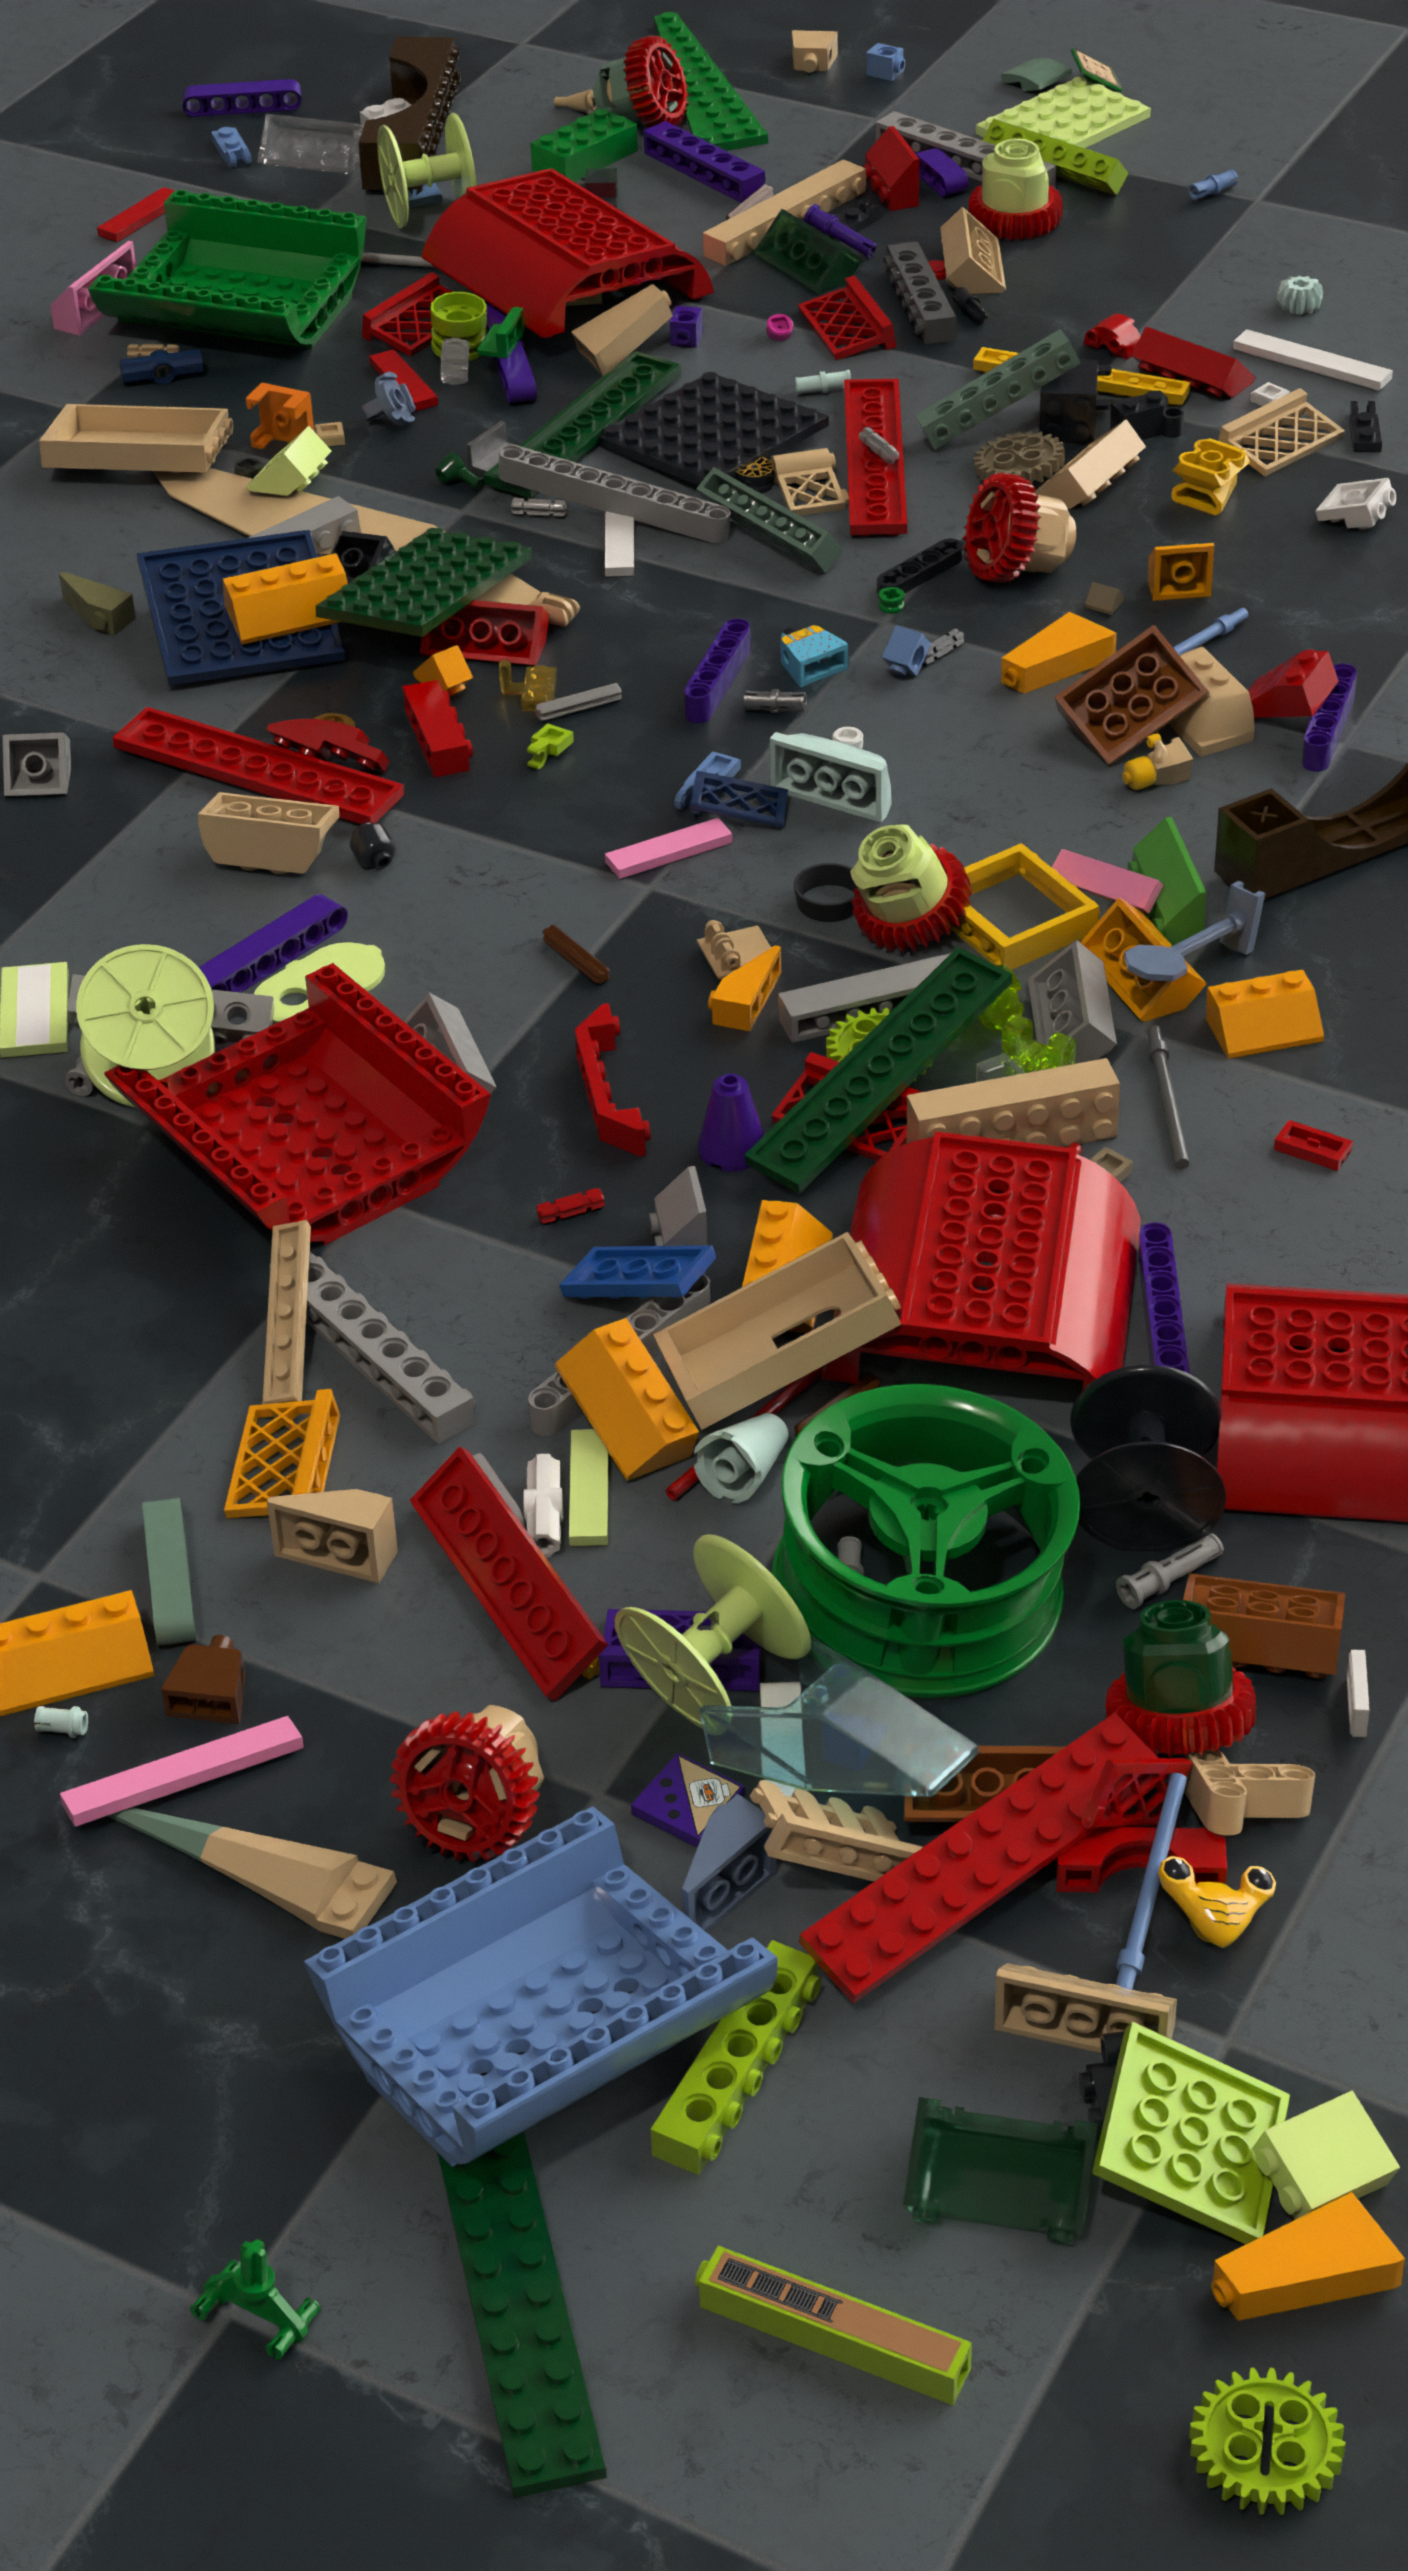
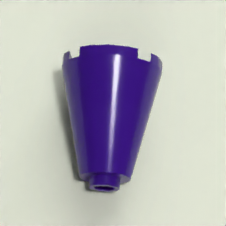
M729 1073L717 1078L713 1083L698 1140L699 1157L710 1167L711 1163L720 1165L721 1171H743L752 1168L746 1165L744 1155L764 1136V1132L747 1081L741 1076Z

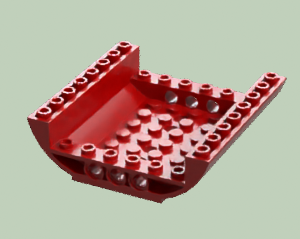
M552 168L466 188V193L454 201L438 219L426 240L421 258L432 264L433 267L438 268L448 277L453 278L463 287L468 288L507 315L512 307L523 308L524 326L541 338H551L554 334L564 332L566 302H575L577 299L587 296L595 297L598 293L618 291L622 287L638 286L641 282L661 279L691 299H701L705 295L714 293L711 279L705 267L695 257Z
M334 963L321 967L319 970L305 976L309 1008L271 1025L248 1038L242 1039L219 1052L213 1053L190 1066L184 1067L161 1080H157L147 1070L130 1069L120 1065L104 1072L108 1081L120 1094L267 1228L273 1231V1226L307 1220L311 1226L310 1242L320 1241L324 1246L439 1187V1181L457 1164L477 1135L486 1115L491 1096L486 1089Z
M935 1131L934 1137L916 1140L892 1150L880 1158L868 1170L859 1185L850 1236L855 1243L862 1241L879 1272L884 1276L889 1288L894 1292L901 1306L900 1309L895 1311L901 1325L824 1365L821 1379L858 1384L864 1352L1084 1380L1083 1389L1098 1377L1110 1371L1123 1368L1141 1222L1135 1202L1126 1188L1111 1173L1095 1162L1078 1155L1076 1148ZM988 1214H997L1001 1217H990ZM981 1262H989V1263H992L993 1265H991V1266H984V1265H981V1264H979V1263H981ZM975 1287H987L989 1288V1290L982 1291L976 1289ZM834 1310L833 1319L841 1316L840 1310Z
M1226 1283L1220 1399L1222 1418L1220 1420L1217 1471L1222 1478L1226 1491L1225 1509L1408 1522V1294ZM1294 1346H1303V1347H1306L1307 1349H1306V1350H1296V1349H1294V1348H1292V1347H1294ZM1339 1348L1345 1350V1352L1337 1353L1331 1351V1349Z

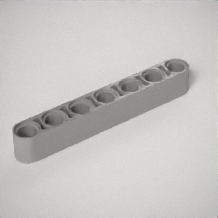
M703 1274L683 1297L677 1299L653 1297L627 1317V1320L652 1359L661 1352L653 1334L711 1304L710 1280ZM558 1371L532 1390L528 1396L530 1427L535 1434L540 1436L555 1435L583 1414L582 1409Z

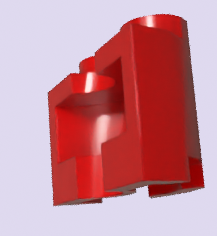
M1115 313L1085 333L1083 344L1096 349H1100L1102 344H1105L1113 355L1128 360L1132 357L1141 336L1134 327L1133 323L1135 321L1124 314Z

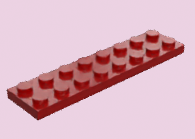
M459 1446L409 1501L544 1695L556 1701L609 1644L471 1453Z

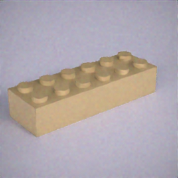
M1104 1058L907 1095V1144L916 1140L934 1137L935 1131L1067 1147L1073 1142L1082 1144L1114 1138L1118 1136L1120 1082L1108 1059Z

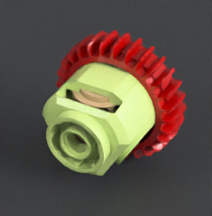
M1008 139L998 143L995 146L994 153L988 154L983 158L981 187L977 186L969 197L968 212L995 236L1000 237L1001 240L1004 238H1009L1011 241L1012 239H1020L1021 241L1022 238L1031 240L1033 236L1040 238L1042 234L1047 235L1050 231H1054L1062 220V196L1054 186H1049L1048 174L1043 164L1039 147L1036 143L1029 140Z
M905 824L888 825L878 828L862 841L858 852L859 859L850 871L851 877L857 886L853 890L855 898L852 900L857 924L871 943H875L880 949L886 947L890 952H893L896 947L901 953H904L907 947H910L915 952L918 945L923 944L925 948H928L929 941L935 939L939 942V936L943 933L950 935L949 927L951 925L959 926L957 917L966 916L964 908L970 906L968 897L972 895L970 879L962 863L953 852H948L944 847L937 849L934 844L929 845L921 835L917 837L909 825Z

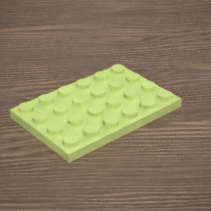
M1075 77L1067 83L1057 85L1052 90L1040 93L1030 100L1023 101L1013 108L1006 109L996 116L988 117L985 121L976 124V134L984 138L992 120L997 119L1086 148L1149 118L1151 108L1141 104L1138 100L1129 99L1119 92H1113L1103 85L1088 81L1085 77Z

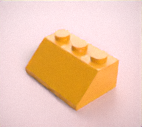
M1304 970L1288 971L1281 974L1207 987L1205 1019L1228 1059L1324 1041V1032L1315 989Z

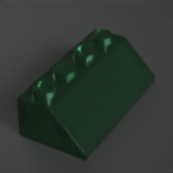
M782 208L753 252L818 294L846 284L845 278L853 276L863 261L845 246Z

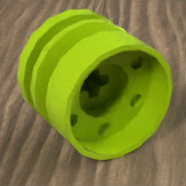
M451 292L436 297L431 303V325L433 326L431 331V347L437 356L454 362L470 361L482 356L478 355L477 352L478 347L487 335V305L482 298L468 292Z

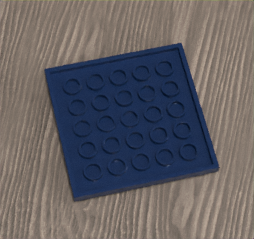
M310 530L137 553V563L168 686L345 660V651L337 623L242 645L224 605V578L317 558Z

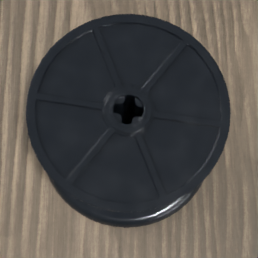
M1136 1365L1110 1371L1092 1381L1081 1391L1071 1410L1070 1426L1075 1442L1084 1454L1091 1459L1076 1477L1080 1497L1078 1523L1088 1534L1108 1546L1124 1551L1166 1552L1194 1543L1215 1527L1225 1509L1226 1491L1218 1471L1203 1458L1215 1445L1219 1437L1220 1420L1222 1418L1220 1404L1208 1386L1196 1377L1178 1369L1160 1365Z

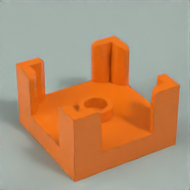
M261 383L246 397L247 409L250 410L258 403L260 425L250 435L251 447L264 449L273 439L291 442L308 426L314 431L311 395L309 392Z

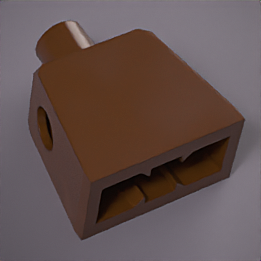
M216 1635L211 1639L209 1646L191 1644L185 1647L161 1689L166 1716L240 1724L245 1670L242 1652L238 1649H233L234 1643L229 1637Z

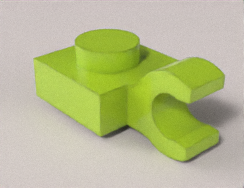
M547 723L531 737V745L527 748V752L534 755L527 763L528 766L541 769L548 755L558 756L573 743V731Z

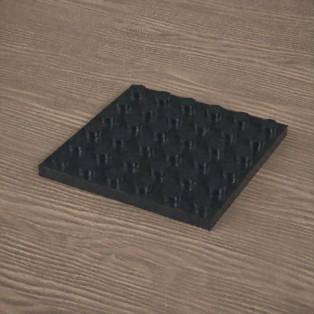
M707 372L700 378L684 384L680 389L665 394L658 401L645 405L643 409L636 413L625 416L623 420L614 425L607 426L605 432L599 436V443L596 446L700 485L713 467L736 479L737 471L745 470L746 466L755 463V461L762 457L769 460L771 456L782 453L829 426V416L813 408L801 406L794 401L779 398L775 394L760 391L753 386L738 383L734 379L719 376L715 372Z

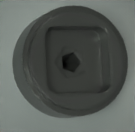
M256 458L241 459L233 466L236 475L252 479L262 469L261 461Z

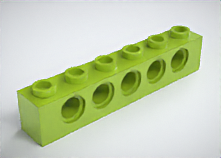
M997 119L992 120L982 140L994 145L1008 139L1032 141L1038 145L1042 160L1056 165V176L1116 196L1128 175L1127 170L1119 159Z
M771 1940L767 1949L778 1960L777 1976L773 1987L766 1994L720 2020L652 2126V2156L697 2175L701 2173L708 2161L713 2162L717 2158L722 2147L724 2134L728 2128L734 2129L737 2126L743 2112L744 2102L749 2095L753 2097L757 2094L763 2080L764 2070L768 2064L774 2065L782 2051L784 2038L788 2032L794 2033L802 2018L803 2008L808 2001L813 2002L820 1991L822 1979L818 1977V1964L809 1954Z

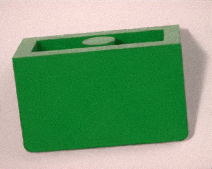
M512 307L502 324H494L477 349L478 355L508 359L525 333L523 308Z

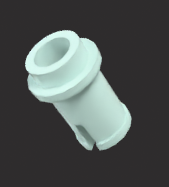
M39 1706L35 1713L34 1723L40 1724H36L34 1727L36 1732L65 1733L70 1738H77L78 1735H84L87 1731L88 1713L81 1711L78 1706L72 1707L71 1710Z

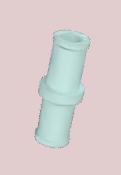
M850 370L825 374V371H821L819 375L796 377L797 395L819 391L825 394L828 393V390L844 388V380L851 379Z

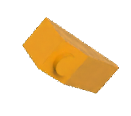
M775 945L722 978L716 991H711L708 1000V1009L712 1010V1023L714 1025L745 1031L752 1030L782 973L781 946Z

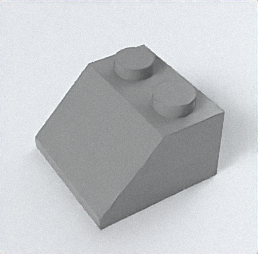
M65 733L3 735L4 796L67 795L71 772L69 737Z
M691 1166L687 1167L654 1198L655 1213H649L651 1234H658V1236H654L655 1246L708 1245L706 1208L696 1167Z

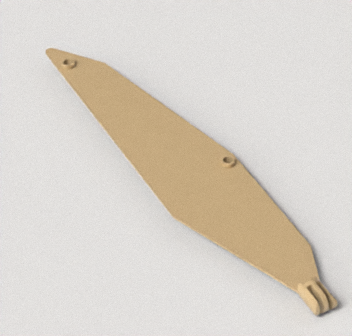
M209 468L206 473L153 471L170 497L249 537L330 500V498L303 491L299 493L297 490H294L288 496L249 491L246 486L251 482L252 478ZM351 504L358 510L361 533L387 536L396 551L426 532L427 529L439 528L432 524ZM333 547L320 554H330ZM513 574L508 575L475 599L542 606L550 614L549 624L564 628L577 615L580 609L579 603L574 599L540 592Z

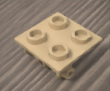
M711 920L706 924L705 938L697 939V943L717 979L724 978L771 948L758 925L725 933L721 922Z

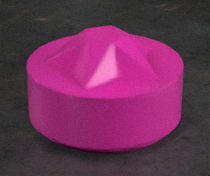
M775 314L768 319L766 333L771 339L785 341L791 337L793 322L788 316Z

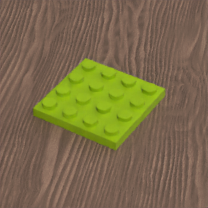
M1131 2022L1124 2031L1092 2174L1235 2240L1248 2244L1264 2235L1273 2187L1270 2177L1259 2169L1255 2160V2152L1252 2148L1265 2130L1285 2121L1290 2094L1135 2022Z

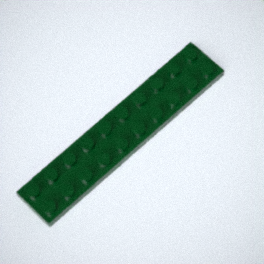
M637 351L633 352L519 446L576 462L599 443V436L605 432L607 426L614 425L623 420L625 416L635 413L681 374V364ZM499 462L484 474V484L495 487L498 490L515 493L524 498H532L538 493V491L502 481L499 478Z
M957 947L744 1155L746 1165L800 1194L1012 984V973Z
M524 2131L473 2161L465 2164H456L453 2167L437 2152L514 2498L607 2478L603 2453Z

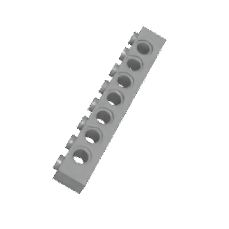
M895 111L876 122V141L888 127L894 126L914 153L939 148L964 169L967 177L982 181L983 158L988 154L994 153L996 146ZM1043 161L1049 178V186L1052 185L1055 188L1056 165Z
M310 1252L306 1323L437 1444H441L475 1425L473 1409L475 1408V1400L472 1394L466 1388L462 1389L455 1383L445 1369H440L435 1365L424 1350H419L414 1346L403 1331H398L394 1328L382 1312H377L373 1309L361 1293L353 1291L341 1275H336L332 1272L321 1257H316Z

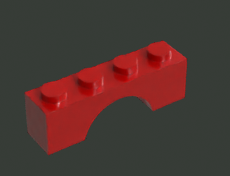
M1099 1827L1056 1858L1057 1892L1099 1893L1104 1882L1118 1871L1135 1867L1146 1868L1157 1827ZM1174 1828L1167 1858L1170 1856L1184 1858L1193 1869L1196 1884L1199 1882H1215L1226 1885L1227 1856L1225 1835L1213 1833L1207 1828Z

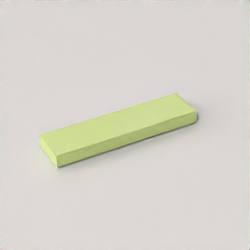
M594 1429L571 1430L570 1546L608 1545L609 1452Z

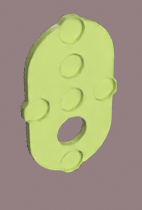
M352 942L325 946L301 960H295L287 964L284 970L262 982L254 994L273 996L274 1016L272 1025L309 1008L308 999L304 1003L294 1006L283 1004L280 1000L289 993H302L307 996L305 976L331 963H334L366 991H370L382 981L385 975V963L381 949L374 945Z

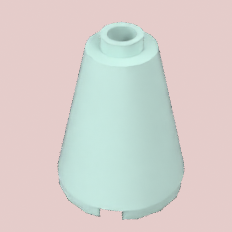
M765 1413L706 1435L698 1443L694 1454L697 1452V1463L694 1465L695 1473L701 1484L718 1499L724 1496L733 1499L731 1503H740L750 1499L758 1491L785 1446L789 1436L787 1426L778 1416Z

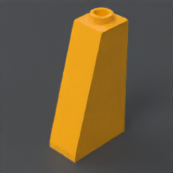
M1068 612L1001 658V683L1025 694L1094 668L1116 652L1117 633Z
M1350 2192L1216 2259L1211 2289L1217 2302L1222 2307H1228L1235 2318L1240 2321L1395 2289L1402 2284L1405 2258L1356 2196Z

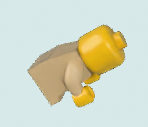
M1156 733L1147 736L1148 740H1146L1149 748H1155L1154 751L1149 753L1148 756H1141L1127 761L1122 773L1124 783L1128 784L1133 790H1140L1153 784L1174 785L1190 779L1193 757L1180 737L1171 739L1170 744L1164 745L1160 735Z

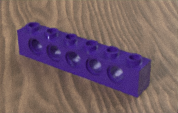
M667 121L643 131L644 154L739 203H742L766 182L764 170Z

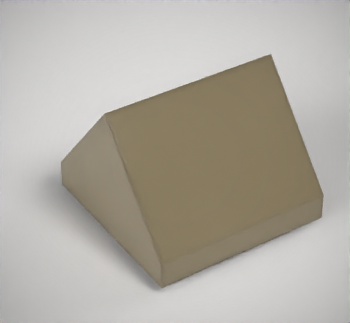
M1092 582L1085 602V608L1112 615L1124 602V596L1117 588Z

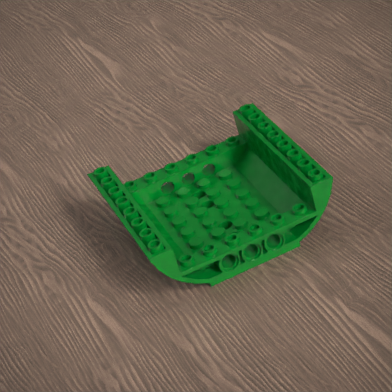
M176 190L164 202L167 232L126 279L113 278L110 275L98 276L88 288L91 299L97 309L106 316L118 318V321L313 348L352 298V291L357 280L364 250L366 216L356 215L353 212L338 213L332 212L329 209L316 210L308 209L306 206H286L279 202L263 203L256 199L241 200L233 196L218 197L212 196L210 193L196 194L189 193L186 190Z

